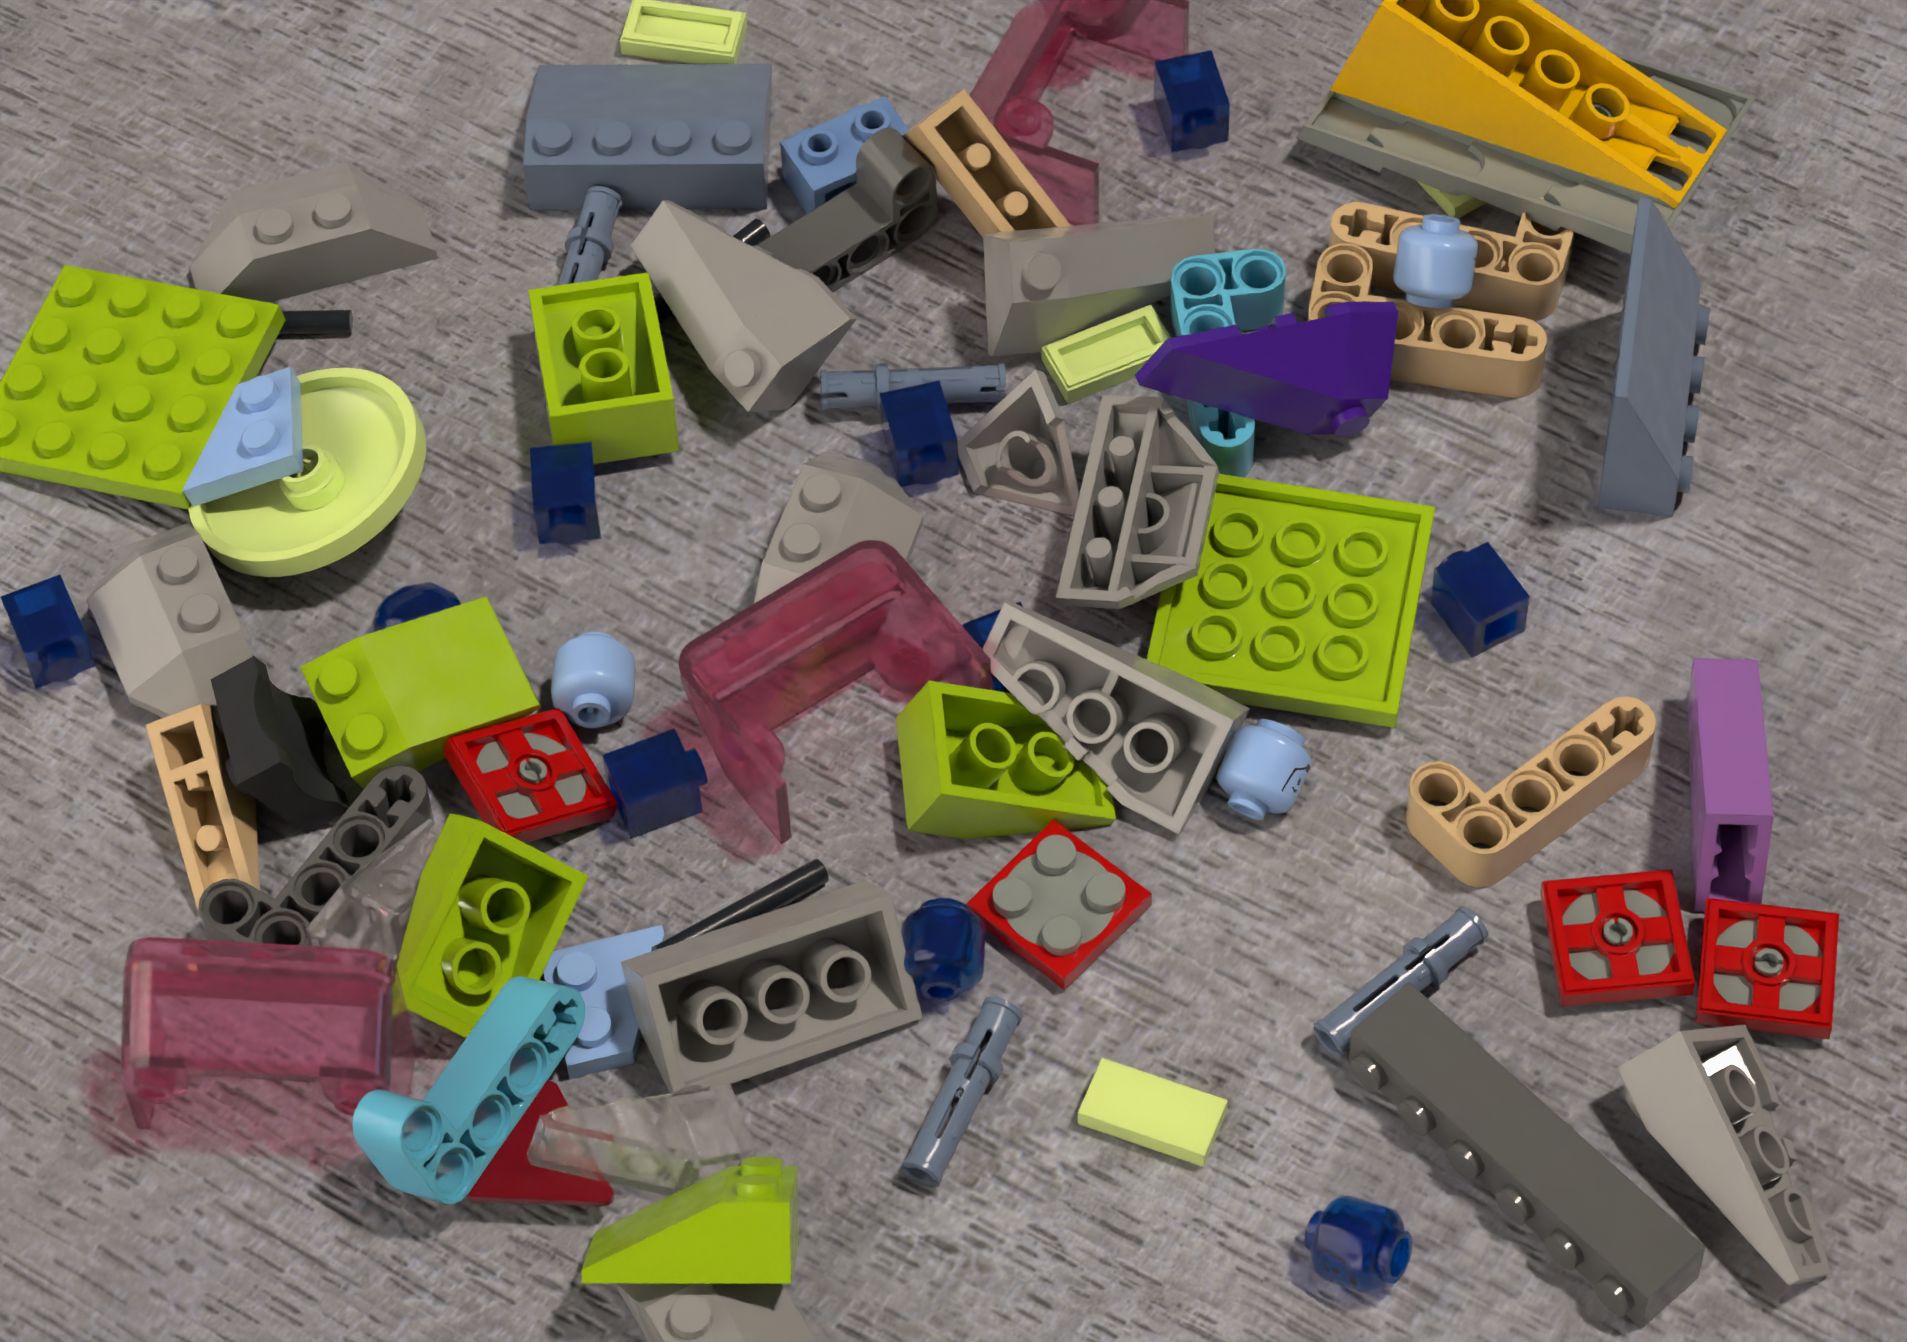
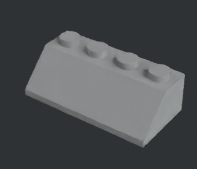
M867 880L621 961L637 1025L670 1096L676 1103L923 1018L891 893Z

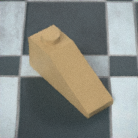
M199 704L145 724L197 910L199 899L204 890L211 884L223 879H237L260 890L256 799L249 793H241L232 783L226 769V761L230 758L226 739L218 729L213 717V708L217 705Z

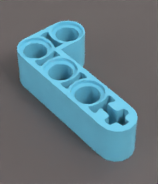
M1248 249L1197 255L1181 260L1175 265L1171 273L1170 319L1174 337L1231 325H1237L1241 331L1257 330L1271 325L1274 316L1283 315L1286 266L1283 260L1276 253L1266 249ZM1186 399L1192 434L1217 464L1219 474L1238 477L1247 476L1253 467L1255 420ZM1228 431V440L1223 439L1222 433Z
M523 976L514 977L501 988L423 1100L378 1089L367 1093L360 1100L354 1111L352 1121L353 1135L357 1144L389 1185L398 1191L444 1204H455L461 1201L470 1192L578 1037L585 1019V1002L581 994L575 988Z

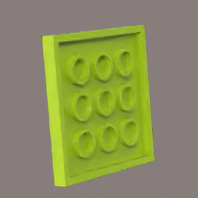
M64 265L0 381V472L189 509L191 503L184 494L183 488L235 387L239 383L257 377L285 322L280 305Z
M1219 474L1198 575L1161 591L1146 660L1189 677L1240 704L1396 728L1434 523L1435 506Z

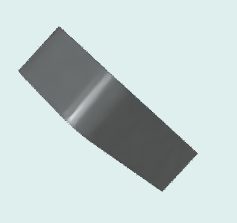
M892 127L883 128L871 135L861 146L857 154V183L756 246L773 254V258L794 269H803L817 276L832 292H835L912 244L929 230L937 214L935 169L896 129Z
M391 766L380 771L373 777L275 899L248 883L237 879H223L205 889L199 899L198 911L212 953L220 960L273 990L286 993L296 992L307 987L314 981L429 837L433 829L434 818L427 785L423 776L417 770L407 766ZM361 852H373L365 857H354L356 854ZM334 899L332 903L327 905L315 906L321 900ZM233 917H242V919L236 923L222 924L226 920L231 919ZM285 947H295L292 952L287 954H275L278 950Z

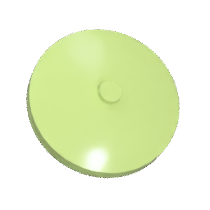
M329 368L297 376L301 382L303 471L193 507L191 504L188 509L191 522L212 555L229 568L244 574L261 577H283L327 566L356 551L381 532L394 519L411 496L420 478L426 457V434L423 423L406 394L393 381L375 372L358 368Z

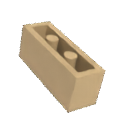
M965 89L949 97L903 134V137L934 167L936 179L982 238L983 234L1071 226Z

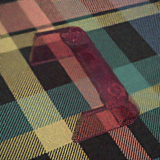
M1035 0L1017 12L969 94L1069 224L1086 225L1099 223V163L1048 146L1054 133V119L1051 111L1039 102L1041 96L1076 36L1184 71L1188 64L1189 1Z
M866 540L850 546L695 638L684 647L680 654L679 672L682 687L725 776L780 844L791 839L792 834L787 783L780 776L785 767V750L781 740L773 732L775 728L873 669L890 687L906 693L919 692L929 680L939 682L944 678L950 684L992 690L991 659L900 553L885 542Z
M161 937L137 939L128 946L123 970L120 1079L137 1129H151L155 1104H165L170 1102L172 1098L185 1094L189 1087L190 1075L320 1083L326 1099L334 1103L338 1111L354 1116V1111L360 1100L367 1093L376 1089L410 1097L417 1049L398 968L389 957L365 949Z

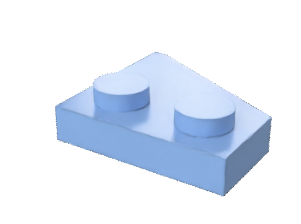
M291 367L258 376L236 385L183 488L184 494L193 507L303 471L301 382Z
M662 925L553 951L543 972L544 981L575 988L585 1002L583 1027L564 1055L569 1079L635 1063L642 1034L637 1025L621 961L651 952L653 946L664 941L665 934Z

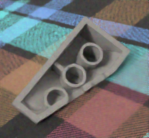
M663 200L630 245L645 270L649 272L650 278L708 369L748 412L789 409L857 320L817 276L803 269L792 268L773 258V254L759 246H750L727 234L724 228L670 200Z
M1208 213L983 234L988 355L995 357L1041 352L1042 346L1146 307L1170 296L1171 273L1177 263L1184 258L1215 253L1214 215Z
M1010 601L1004 602L978 658L1032 714H1038L1065 742L1063 746L1078 761L1082 759L1108 785L1106 789L1121 805L1177 834L1183 831L1216 777L1234 734L1242 726L1250 709L1189 677Z
M1746 1025L1679 1031L1617 1067L1626 1086L1624 1091L1626 1101L1633 1113L1642 1119L1647 1131L1788 1286L1821 1280L1832 1274L1810 1201L1801 1191L1792 1186L1788 1170L1789 1165L1797 1161L1791 1140L1784 1137L1779 1139L1770 1111L1780 1106L1775 1085Z

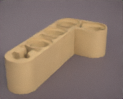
M1364 202L1347 203L1336 209L1331 217L1329 247L1338 243H1351L1360 246L1368 252L1372 259L1371 286L1407 294L1396 286L1393 279L1398 240L1405 228L1413 225H1422L1423 216ZM1526 211L1522 213L1515 237L1460 224L1459 229L1472 235L1478 242V252L1472 289L1466 297L1455 299L1454 305L1484 312L1524 317L1533 321L1545 319L1553 314L1558 305L1571 262L1575 237L1573 230L1560 227L1558 231L1535 223L1531 221L1530 217L1526 216Z
M1338 243L1322 252L1317 264L1308 309V321L1324 318L1326 306L1342 302H1394L1398 310L1390 380L1509 398H1522L1531 395L1539 388L1543 378L1547 337L1542 326L1535 321L1524 317L1455 307L1429 308L1414 305L1406 300L1372 296L1373 267L1372 259L1367 251L1351 243Z
M1629 696L1616 697L1603 704L1486 793L1454 765L1441 761L1428 762L1418 767L1411 776L1406 811L1407 828L1413 837L1458 880L1472 887H1490L1500 882L1643 773L1648 767L1656 727L1655 714L1649 705L1640 699ZM1577 771L1582 772L1587 776L1578 777L1571 775L1567 772ZM1437 800L1444 802L1447 805L1434 806L1428 804L1427 802ZM1531 807L1536 808L1539 812L1530 813L1519 808ZM1484 843L1492 848L1480 849L1475 848L1471 844Z

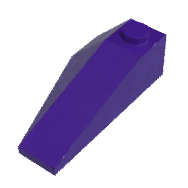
M1342 302L1326 306L1324 318L1297 323L1293 313L1274 316L1271 325L1259 328L1252 333L1242 334L1237 325H1231L1168 338L1135 374V377L1140 386L1307 435L1335 434L1337 437H1349L1365 429L1370 422L1369 418L1388 399L1398 310L1394 302Z

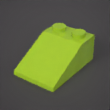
M649 272L528 290L557 469L678 452L679 443L674 397Z
M487 596L359 636L300 666L351 777L363 789L380 771L391 766H407L419 772L446 758L443 754L446 739L449 737L526 717L542 708Z
M929 680L896 717L908 831L972 839L1041 832L1053 819L1067 830L1110 826L1116 820L1113 795L1106 789L1108 785L1082 759L1078 761L1063 746L1065 742L1038 714H1032L1012 693Z
M450 813L421 873L387 1000L467 1038L501 988L510 979L523 976L540 980L589 876L479 819Z
M758 1156L746 1158L741 1161V1166H729L596 1231L581 1269L582 1284H791L799 1247L798 1166H782V1160L775 1157Z

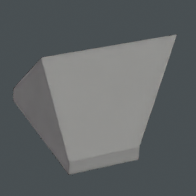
M1035 369L963 435L954 446L973 492L1075 516L1079 489L1064 418L1044 372Z

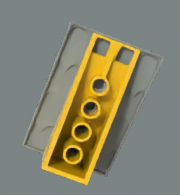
M1383 0L1331 89L1303 125L1296 138L1378 172L1384 167L1448 194L1456 196L1467 194L1518 216H1522L1523 211H1526V216L1530 217L1531 221L1555 231H1558L1560 227L1571 229L1576 233L1630 254L1638 198H1651L1670 229L1756 97L1607 50L1533 0Z

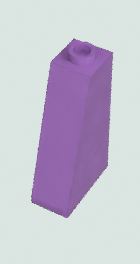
M1693 658L1687 711L1694 911H1704L1706 898L1762 904L1773 823V807L1758 660Z

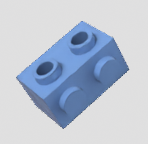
M886 96L866 105L855 106L843 115L813 128L800 130L792 137L780 142L783 180L806 214L857 183L856 157L861 146L871 135L883 128L890 127L896 129L902 136L909 130Z

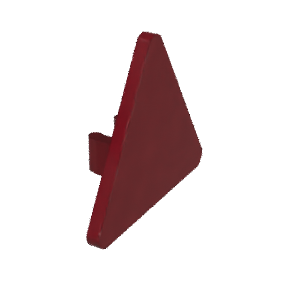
M547 1081L466 1197L470 1201L608 1206L614 1200V1192L559 1086L553 1081Z

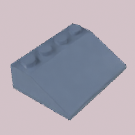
M772 64L539 65L526 118L523 157L529 209L581 210L585 200V192L592 186H603L617 192L621 196L620 201H622L620 210H656L663 200H670L685 209H767Z
M1638 198L1621 314L1598 508L1673 517L1677 492L1689 494L1694 457L1682 455L1683 442L1695 443L1699 406L1687 404L1689 393L1700 394L1705 357L1693 356L1694 344H1706L1710 308L1698 307L1701 282L1651 198Z

